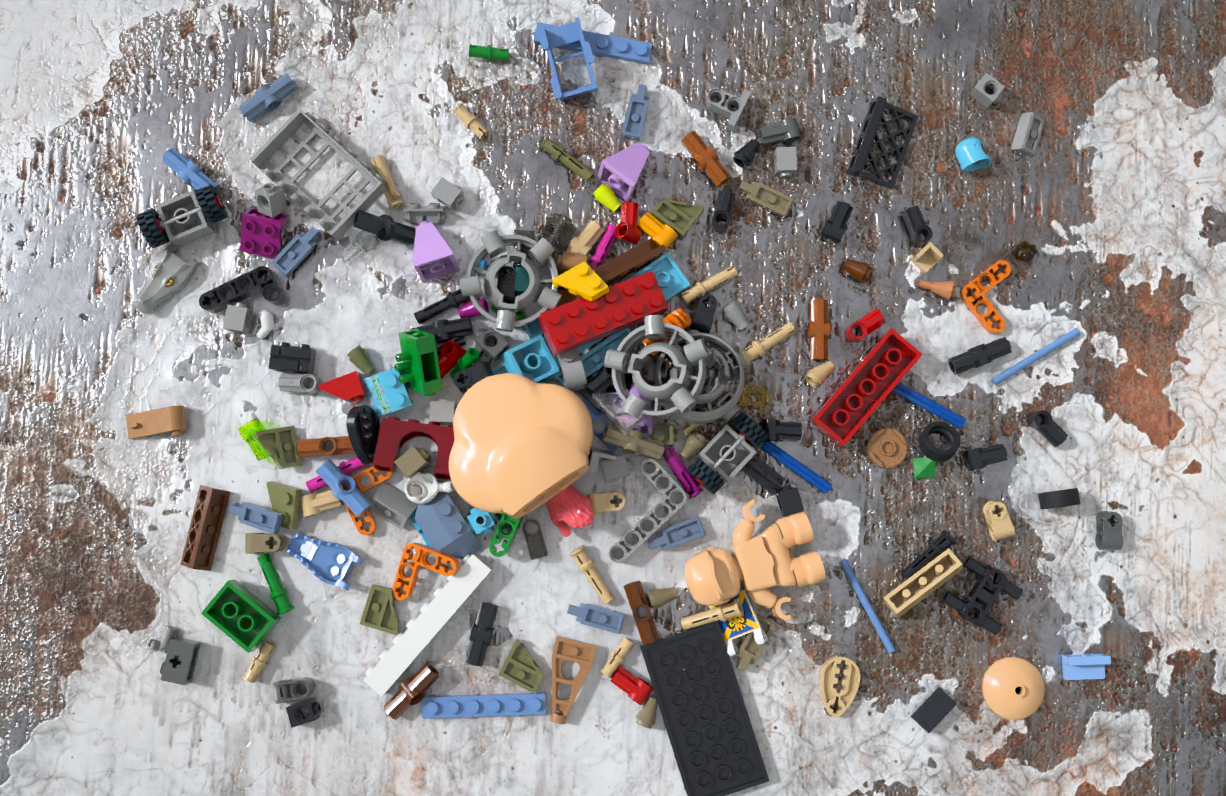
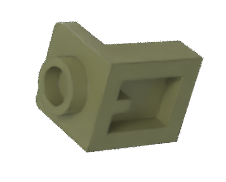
M673 425L653 426V432L649 438L664 443V446H673L674 441H677V429H673Z

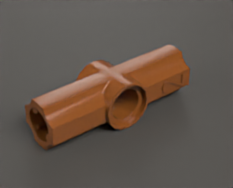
M695 130L688 133L681 140L683 146L693 157L697 168L701 172H705L717 188L731 178V175L719 162L716 152L710 146L707 147Z
M810 300V321L808 322L810 360H828V339L830 338L831 330L830 321H828V300Z
M349 436L298 440L297 444L299 457L355 453ZM332 441L334 444L333 450L328 452L326 450V444L327 442Z

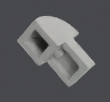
M577 348L558 355L566 388L572 392L585 389L584 385L587 384V380Z

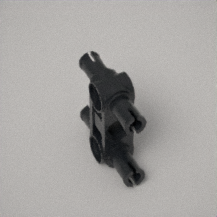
M969 556L965 560L963 567L978 575V579L965 600L947 591L942 602L957 610L958 615L964 620L969 621L975 626H982L994 635H997L1002 628V624L987 615L989 609L1000 591L1018 600L1023 593V589L1008 581L1007 576L1002 571L990 565L984 566ZM992 573L996 574V581L994 583H991L989 580ZM971 608H974L976 611L973 618H970L968 615Z

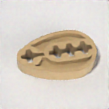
M834 656L827 659L820 670L819 686L822 702L826 711L833 717L841 716L849 708L860 684L861 677L858 666L844 656ZM844 660L843 662L847 667L842 669V674L845 675V678L840 680V684L844 687L843 689L840 688L839 692H837L836 688L833 687L834 684L838 683V678L835 677V674L840 673L837 663L840 664ZM837 697V704L840 706V709H836L833 712L830 705H834Z

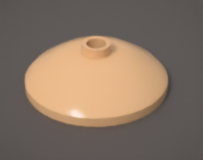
M1006 657L994 662L988 668L983 678L982 692L987 705L993 712L1006 719L1019 720L1032 715L1040 707L1044 698L1045 686L1039 670L1032 663L1018 657ZM1020 687V693L1016 694L1015 689Z

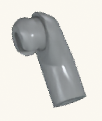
M165 626L162 636L148 641V649L154 652L165 649L166 644L173 638L176 628Z

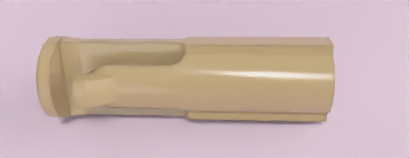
M380 155L371 158L370 162L374 172L385 181L383 185L387 191H384L389 209L395 210L402 207L404 201L400 198L401 194L397 191L385 157Z

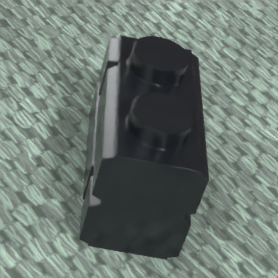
M278 342V345L271 346L269 369L304 374L314 373L316 351L311 349L310 345L298 344V347H290V343Z

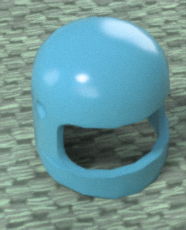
M967 138L956 146L955 155L963 172L982 169L992 163L989 154L984 153L982 149L983 143L979 138ZM984 160L979 164H974L977 161Z

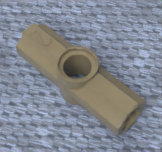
M609 424L606 425L601 437L602 442L622 448V451L632 455L640 454L655 460H660L665 448L664 443L647 438L639 431L624 430Z

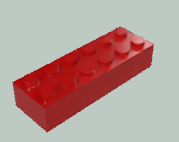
M649 271L610 286L608 293L593 302L581 297L542 312L538 322L555 357L644 322V317L662 315L669 306L653 271Z
M893 328L889 329L809 422L838 447L845 446L923 354Z

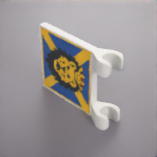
M745 589L727 602H734V599L738 598L741 601L744 616L731 617L725 622L718 620L729 656L738 653V646L733 640L737 637L753 631L758 645L768 640ZM717 605L709 607L710 609H714Z

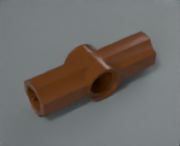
M638 580L623 585L642 644L645 645L659 640L660 638L641 581ZM639 607L647 609V615L643 618L636 615V610Z
M426 663L413 677L404 680L398 687L399 691L384 705L386 714L392 719L397 720L410 706L419 703L425 696L424 692L440 677L437 669L431 664Z

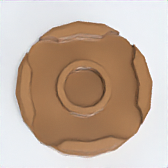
M879 429L872 433L868 439L866 446L867 455L879 467H895L902 463L907 455V441L903 434L896 429Z

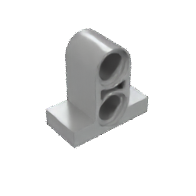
M713 88L708 92L706 106L710 111L729 119L726 130L733 133L750 98L751 91L744 89L740 98L722 89ZM718 97L720 102L714 103L711 101V98ZM734 105L738 110L731 111L728 106Z

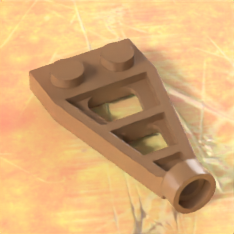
M560 636L556 637L552 654L551 722L566 724L567 714L592 667L597 645ZM565 660L576 662L580 665L577 676L572 680L565 679L561 674V664ZM560 683L569 684L573 687L568 700L558 697Z

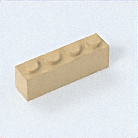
M948 548L883 598L884 603L898 619L962 570L963 564Z

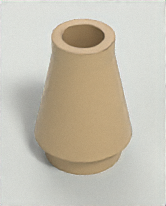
M827 360L825 363L807 371L805 379L813 388L820 387L835 370V366L831 361Z

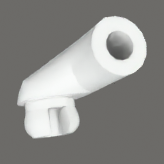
M262 310L259 313L262 327L255 333L262 341L275 326L273 315L268 310Z

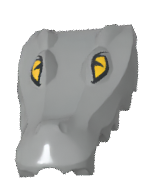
M173 243L168 245L154 259L146 280L132 300V305L142 313L152 314V311L159 303H164L167 299L172 298L174 293L180 292L186 286L200 263L193 259L187 264L174 254L177 252L178 246Z

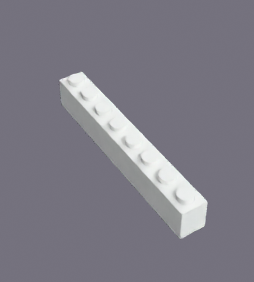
M468 554L461 561L462 567L456 574L447 577L449 582L445 587L441 585L434 592L435 598L432 602L427 601L421 607L420 611L422 613L417 619L413 617L407 623L406 627L408 629L404 634L400 632L392 641L394 643L393 647L390 650L386 648L378 657L381 659L376 666L372 664L365 672L367 677L363 681L381 697L389 691L491 573L493 569L476 554L470 556Z

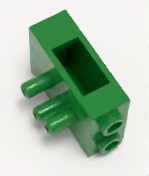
M419 329L399 333L402 353L396 354L395 359L401 363L395 364L394 367L397 372L403 370L405 372V375L399 376V382L401 384L406 383L407 388L426 397L436 394L435 392L442 391L435 336Z

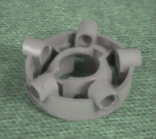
M498 230L491 231L481 237L484 245L472 257L468 266L467 277L460 278L462 296H470L472 303L479 313L489 321L496 323V330L513 332L514 327L530 324L538 320L540 313L558 306L562 297L561 294L557 293L558 288L552 285V289L545 287L542 291V284H552V279L558 276L556 265L551 257L555 249L546 239L541 238L536 242L531 238L521 235L500 236ZM506 246H517L516 251H507ZM520 248L530 249V255L542 267L547 264L552 279H542L540 270L537 269L531 259L527 258L525 253L520 252ZM507 251V255H502L493 261L487 270L478 268L486 256L489 255L491 259ZM520 262L521 266L529 274V286L523 294L516 296L515 304L504 303V295L497 289L495 284L496 273L506 264ZM476 272L485 275V293L487 297L490 296L493 305L500 309L497 312V317L488 313L477 300V298L482 297L479 276H475ZM530 302H533V304L537 302L538 306L542 308L533 316L516 321V313L525 311L526 305Z
M663 316L644 317L645 325L629 333L620 343L617 350L608 349L605 355L604 365L607 368H612L614 387L624 402L621 409L635 418H638L640 413L652 417L671 416L680 412L685 414L697 404L696 399L703 389L706 378L704 358L709 356L707 348L702 339L695 341L691 335L680 327L663 323ZM669 334H673L670 342L652 343L644 347L638 354L630 355L635 347L647 338L651 341L669 339ZM679 337L684 338L690 343L683 346L684 351L676 346ZM653 352L668 354L674 366L681 368L679 379L671 378L666 384L661 386L648 385L641 375L643 364L649 359L648 355ZM692 365L695 367L699 366L698 377L692 375ZM630 373L632 375L633 383L641 395L655 402L654 411L650 410L651 404L633 393L629 394L626 387L625 374ZM691 380L696 381L692 391L687 389ZM670 401L674 403L675 407L661 411V403Z
M698 330L686 331L695 341L702 339L703 342L713 344L726 353L723 357L720 352L714 349L712 354L704 358L706 367L710 369L717 366L721 375L715 378L713 390L707 394H699L696 399V405L706 404L707 412H696L691 409L685 414L680 412L668 416L667 421L678 428H683L686 422L707 424L721 418L728 423L740 411L736 404L744 388V369L747 368L746 360L741 352L737 353L728 342L718 336L700 333ZM679 337L676 346L682 349L679 345L683 344L685 346L690 343L684 338ZM664 352L660 354L656 364L650 363L647 381H652L654 386L665 384L669 360H665L667 354ZM674 366L670 371V379L678 380L681 368ZM738 372L739 381L736 393L733 395L729 392L716 404L715 410H712L710 403L722 396L730 376ZM672 401L661 403L665 410L675 407Z

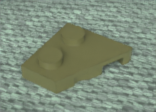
M662 198L651 212V215L663 225L670 226L678 236L683 238L705 207L699 205V207L687 205L688 202H676L672 199Z
M294 426L254 432V437L279 469L302 465L301 457H299L297 452L298 443Z
M372 584L360 621L361 625L393 635L399 634L395 600L391 589Z

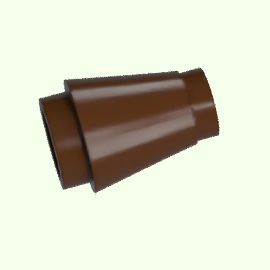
M848 258L842 268L858 281L866 283L874 268L870 267V264Z

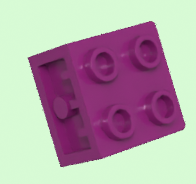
M255 207L247 209L242 213L240 251L275 259L280 253L282 228L289 223V215L280 213L272 218L258 212V209Z

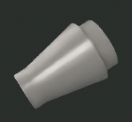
M736 300L722 308L725 312L724 315L739 330L744 329L750 324L747 321L741 304L737 303Z

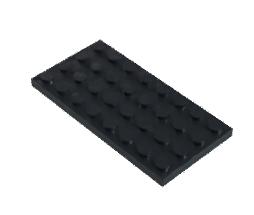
M714 621L661 638L649 644L640 645L687 796H726L769 782L730 656L727 653L719 622Z

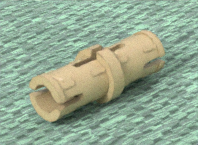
M460 103L458 105L460 108L456 106L453 113L465 123L464 126L467 129L470 128L480 140H483V135L486 137L489 134V130L478 121L476 115H472Z
M624 637L617 649L611 652V657L601 672L612 679L621 663L624 664L625 657L635 644Z
M264 640L256 656L252 657V663L243 676L246 681L256 682L263 667L265 668L268 664L267 661L276 647L274 644Z

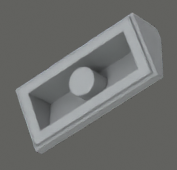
M1034 112L1021 114L1011 150L1034 157L1045 120Z

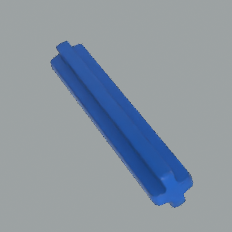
M900 382L892 390V392L958 428H962L966 422L964 417Z
M767 440L764 442L762 450L822 492H829L832 487L831 483L771 441Z

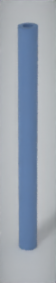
M1077 328L1073 329L991 379L994 385L1001 383L1080 335V331Z
M847 559L841 560L839 563L888 653L895 651L896 649Z

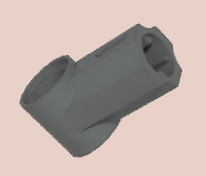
M787 118L778 124L759 128L762 145L781 141L790 143L801 138L796 118Z

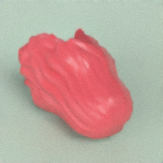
M572 484L545 502L550 519L565 537L571 534L568 525L575 529H583L584 526L590 525L594 519V509L590 505L591 499L581 494Z

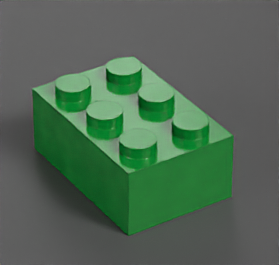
M236 580L227 581L201 612L204 617L248 653L258 648L281 619L279 615L277 616L273 610Z

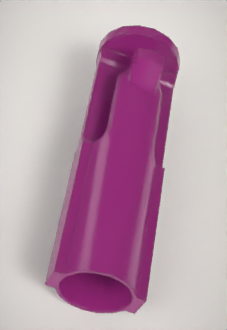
M671 445L665 449L662 456L682 484L685 493L690 495L688 498L691 499L699 495L703 489L698 487L699 482L694 480L687 471V467Z

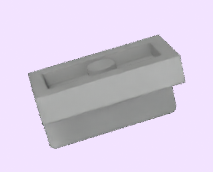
M591 447L588 455V472H597L600 457L616 460V455L612 451Z
M385 483L373 496L371 506L368 509L400 530H403L410 516L417 509L418 504L410 501L404 493L395 487Z

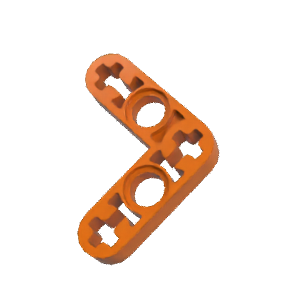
M999 260L960 290L961 300L990 334H997L1005 328L1004 319L984 295L1010 274L1011 266L1004 260ZM1003 266L1005 268L1003 273L1001 272L994 277L993 273ZM985 276L990 279L989 287H984L981 284L980 280L982 277ZM973 290L972 296L967 297L968 291ZM980 298V301L976 302L974 305L972 304V302ZM979 304H984L987 307L986 314L982 315L978 312L977 307ZM992 313L993 316L990 319H984ZM992 321H997L999 323L997 325V328L993 329L991 327V325L993 324Z
M372 466L352 478L356 480L358 487L361 489L360 492L363 494L389 480L394 472L387 471V476L383 474L377 476L379 481L376 482V477L372 471L374 470V473L377 474L380 470H376ZM364 475H369L372 479L371 484L367 487L361 484V478ZM340 485L343 490H346L345 486ZM344 503L359 533L362 535L373 534L377 524L370 509L365 510V512L358 516L362 517L367 513L368 516L364 517L367 523L371 522L372 524L369 527L370 531H368L367 529H362L364 526L363 520L360 519L358 521L357 516Z
M420 543L408 544L403 550L392 589L393 596L397 600H405L412 596L421 566L442 575L450 576L460 570L459 560L454 556ZM415 548L417 555L413 556L411 549ZM430 553L436 557L434 565L428 562V555ZM451 562L453 569L449 570L447 565H441V563ZM406 566L411 567L413 571L411 577L406 576L404 572ZM401 587H404L403 590L406 591L405 594H402V591L400 590Z

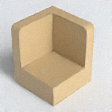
M929 242L911 261L925 274L944 255Z

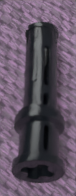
M461 289L453 293L449 292L447 297L415 312L414 316L420 325L452 307L458 308L460 304L471 300L470 296H462Z
M943 530L942 535L934 542H929V548L900 573L906 579H909L957 542L946 530Z

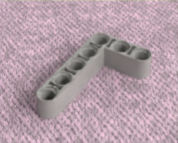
M654 459L644 460L640 469L646 479L664 498L610 548L609 557L613 562H623L686 503L687 495L685 491ZM650 462L655 465L654 473L648 474L645 472L644 465ZM665 477L669 480V486L666 489L659 487V478ZM675 492H680L683 496V500L679 504L672 501V495ZM660 506H665L668 509V515L664 518L659 517L657 514V509ZM651 520L653 522V529L648 532L644 531L642 528L643 521ZM636 534L639 538L636 545L628 544V535ZM618 547L623 549V557L615 559L612 556L613 549Z

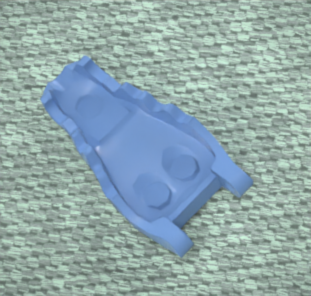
M296 533L291 538L287 547V553L299 559L321 581L347 591L350 589L351 584L346 582V579L354 563L362 565L364 561L363 558L350 548L341 544L313 539L300 533Z

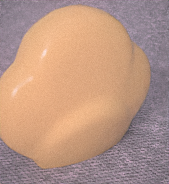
M504 373L488 376L469 388L460 400L453 418L455 440L449 456V474L457 493L471 506L490 513H506L512 518L519 519L559 494L589 470L588 455L593 441V423L586 404L571 390L556 384L536 383L520 374Z

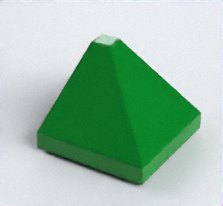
M928 457L912 458L914 479L935 477L936 461Z

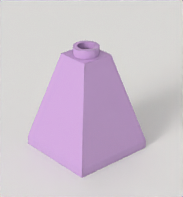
M637 142L604 159L601 162L596 180L601 184L609 185L616 196L624 202H629L649 157V148L645 144Z
M429 221L419 223V226H416L413 265L422 283L460 271L452 250L433 223Z

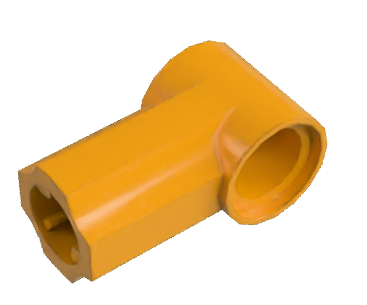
M649 212L644 214L637 223V226L652 238L656 246L664 245L666 250L678 237V234L670 226L663 225Z

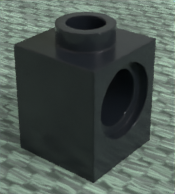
M791 485L780 487V492L775 493L782 516L804 511L797 487L792 488Z
M315 697L286 707L291 728L320 718L321 707L319 702H316ZM302 707H306L309 710L308 717L302 715Z

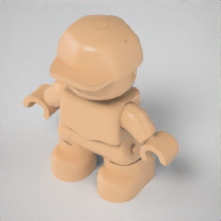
M757 499L749 500L742 508V514L745 519H741L733 531V545L730 547L731 554L723 548L715 549L709 547L691 556L686 561L684 567L687 587L698 604L715 606L727 603L731 598L737 596L741 586L742 589L749 592L754 603L769 609L772 607V611L777 618L791 620L793 618L791 614H782L780 611L781 604L790 602L791 598H777V595L768 588L773 586L801 588L826 580L822 560L816 551L794 557L791 549L794 545H802L813 541L811 524L805 512H798L780 517L774 521L775 523H771L756 536L752 537L755 529L754 522H759L766 516L759 514L757 517H753L750 513V507L756 504Z

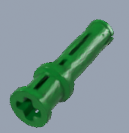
M266 553V555L263 554L257 557L271 591L270 599L274 600L278 610L276 612L277 616L293 610L295 607L290 603L287 595L288 590L283 588L270 554Z

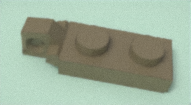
M742 181L738 188V191L746 195L745 198L750 202L783 218L786 217L794 201L793 198L760 182H753L751 185Z
M757 614L759 623L769 639L776 624ZM754 632L747 633L738 649L737 656L740 659L736 667L745 672L749 663L754 664L755 661H758L767 641L758 645Z

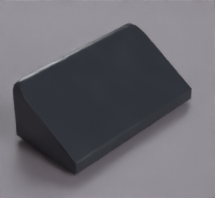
M938 687L910 717L927 733H930L957 703Z

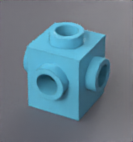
M477 508L470 510L471 514L467 516L469 521L466 523L472 533H482L484 536L494 530L493 526L497 524L495 513L482 511ZM482 516L484 518L483 524L477 522L478 517Z

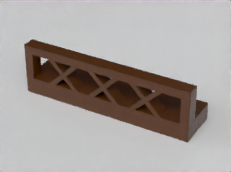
M649 239L592 270L607 285H610L660 258L666 251L664 245L656 247L652 239Z
M200 485L181 565L191 569L211 571L230 491Z

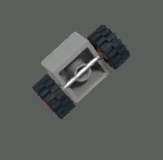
M211 184L156 205L158 212L152 208L136 215L137 224L140 226L139 229L142 231L143 237L146 238V242H149L152 248L166 244L169 241L180 247L214 233L215 229L212 224L227 218L223 201Z
M740 412L730 423L735 431L726 424L698 454L700 458H697L687 469L713 495L725 482H730L756 454V451L751 446L757 449L768 437V434L762 427L743 412Z

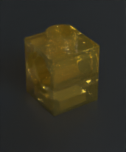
M744 385L739 406L764 409L765 405H769L770 393H767V387ZM752 392H757L760 395L759 402H753L750 399Z

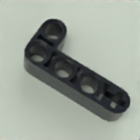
M260 266L205 292L199 298V305L210 313H218L226 309L227 305H235V303H239L261 292L265 300L278 305L285 300V292L275 272L266 266ZM269 272V278L266 281H262L263 274ZM251 281L250 288L244 290V284ZM229 290H232V296L227 299L226 293ZM277 290V296L271 299V292Z

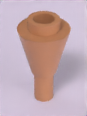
M920 280L918 286L931 290L947 300L955 296L957 289L954 281L929 282Z

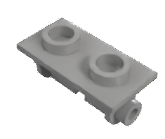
M409 203L403 209V211H408V214L404 215V219L409 224L423 222V216H426L427 221L441 224V222H445V214H441V211H444L446 207L440 206V203H429L428 206H420V203Z

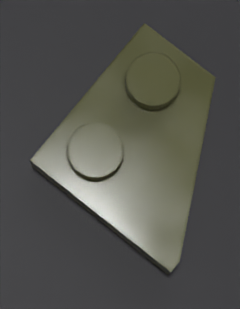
M274 481L267 482L272 509L283 514L280 527L290 530L297 529L302 489Z
M516 639L498 675L535 694L544 673L522 642Z

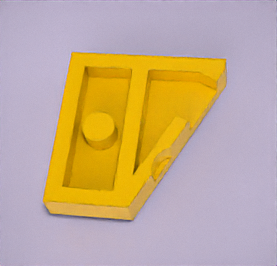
M585 261L552 279L554 287L562 286L569 289V293L580 295L592 302L609 292V286Z

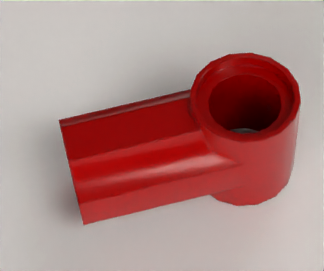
M622 203L621 222L615 229L616 237L630 244L638 243L642 235L641 229L637 227V203Z
M877 308L846 329V339L853 343L860 341L885 324V317ZM853 328H857L859 330V337L855 336L852 333Z
M448 340L442 345L441 354L438 356L441 379L457 363L458 359L467 352V350L453 340Z
M621 666L610 680V682L626 692L629 698L641 706L653 690L651 685L641 678H636Z

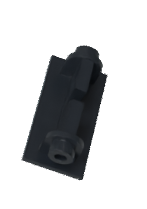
M756 455L741 469L771 494H774L783 485L785 480L783 476Z

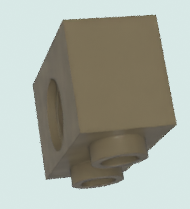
M413 446L394 462L406 478H411L417 472L422 473L432 465L429 460L432 457L425 449Z

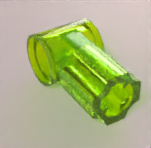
M256 417L238 427V431L243 440L249 444L256 459L260 461L269 457V454L254 437V432L265 430L260 420Z

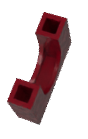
M392 416L388 417V419L382 418L373 460V466L376 470L396 473L397 465L394 461L399 458L402 446L412 438L426 437L431 439L438 447L434 469L435 477L451 480L449 456L455 440L453 425H448V427L440 426L436 422L424 424L415 419L402 421Z

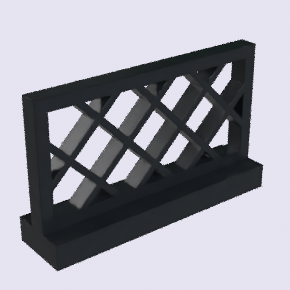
M878 96L871 102L846 173L852 176L858 175L888 189H893L919 116L885 102V98ZM885 109L892 112L893 119L886 121L883 115ZM906 117L911 119L908 128H903L900 118ZM896 121L900 131L892 134L888 123ZM884 126L888 136L880 139L877 129ZM901 133L904 142L903 145L897 147L893 136ZM889 139L893 149L885 152L881 142ZM877 144L881 155L873 157L870 149L871 146ZM895 151L898 159L895 164L891 165L887 154ZM883 157L887 167L879 170L875 159ZM868 162H871L875 171L872 174L863 172L864 166ZM888 169L891 175L890 182L883 180L880 172Z

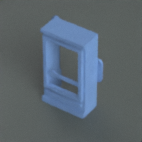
M579 17L575 18L576 22L547 30L544 27L537 30L541 48L547 51L553 74L550 82L555 98L560 99V101L598 91L591 65L594 61L589 42L585 41ZM578 41L581 42L583 51L563 57L558 56L554 59L553 48ZM584 54L591 84L563 92L555 62H562V60Z

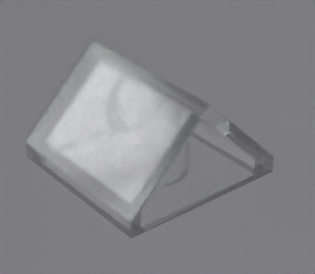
M617 392L595 393L592 396L605 416L624 435L629 433L647 417V415L640 413L639 417L635 418L623 411L621 408L624 402Z

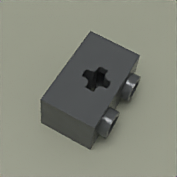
M180 637L170 639L165 647V653L167 654L165 662L162 663L160 668L161 680L180 685L192 683L201 642Z

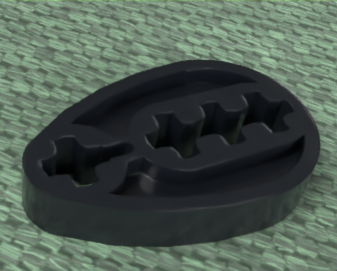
M368 405L356 406L347 415L346 426L352 448L361 463L372 464L380 431L379 419L372 407Z

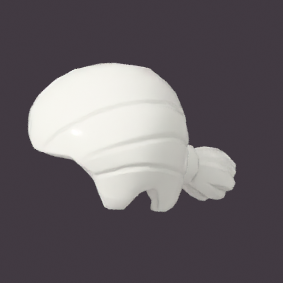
M417 472L407 480L404 490L410 501L416 504H425L434 499L438 492L451 493L455 488L451 481L438 483L433 474Z

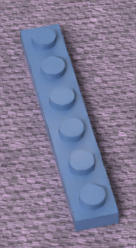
M537 22L534 44L541 45L537 33L539 28L544 27L547 30L558 26ZM583 31L585 41L590 43L593 55L649 65L652 43ZM580 41L557 47L577 52L583 51Z
M546 692L535 694L424 696L422 699V719L546 714Z

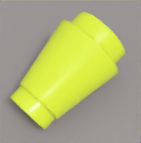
M605 183L593 193L596 197L595 199L612 212L621 205L611 187Z

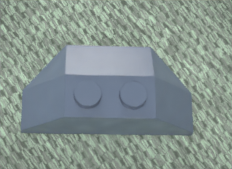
M438 492L430 502L418 504L414 519L433 549L464 559L468 554L472 555L482 548L447 492Z

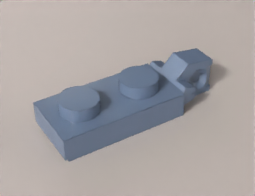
M639 84L637 94L632 93V96H630L621 132L622 137L639 141L641 139L649 106V97L645 96L647 85Z
M311 227L306 234L304 232L297 234L271 264L284 276L288 277L316 246L315 241L321 235L320 232Z
M250 502L230 504L228 512L238 515L240 523L271 534L279 533L283 518L282 513Z
M698 515L660 530L656 533L657 538L648 541L651 549L661 546L662 550L670 549L706 535Z
M580 603V607L569 604L567 614L577 616L576 621L580 622V624L620 634L625 617L624 613L588 603Z

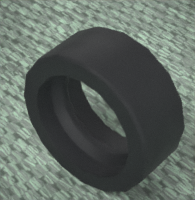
M940 421L928 424L921 433L918 443L920 450L926 457L937 462H945L955 455L960 447L961 439L953 426ZM940 434L944 436L950 443V449L942 450L936 448L930 442L929 435Z
M1078 488L1038 493L1040 509L1081 504Z

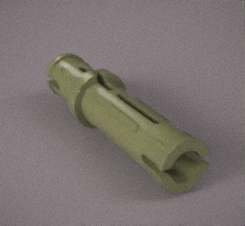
M549 137L543 140L540 147L554 156V160H559L584 179L585 182L590 181L595 173L565 151V147H560Z

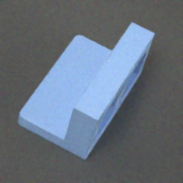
M1106 654L1062 655L1063 679H1105V664H1111V658Z

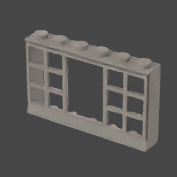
M298 109L249 160L278 187L283 188L284 192L332 237L339 241L343 234L353 225L357 211H366L384 191H387L383 185L385 181L377 173L374 175L370 173L371 168L364 161L359 163L355 159L357 155L349 148L345 150L342 147L343 143L336 136L330 137L328 135L330 131L323 124L318 126L315 123L316 119L308 111L304 113ZM305 123L313 132L302 141L295 132ZM318 135L326 143L317 152H314L307 144ZM292 136L300 145L289 154L281 146ZM331 146L353 168L316 204L294 183ZM303 148L313 155L304 166L294 159ZM277 150H280L287 159L276 168L269 159ZM292 161L300 170L291 179H288L281 171ZM356 171L366 178L357 189L347 181ZM371 182L374 186L363 196L360 192ZM345 184L353 193L343 203L334 194ZM358 196L361 200L350 210L347 206ZM330 198L340 205L331 216L321 209ZM343 210L348 212L339 223L334 221Z

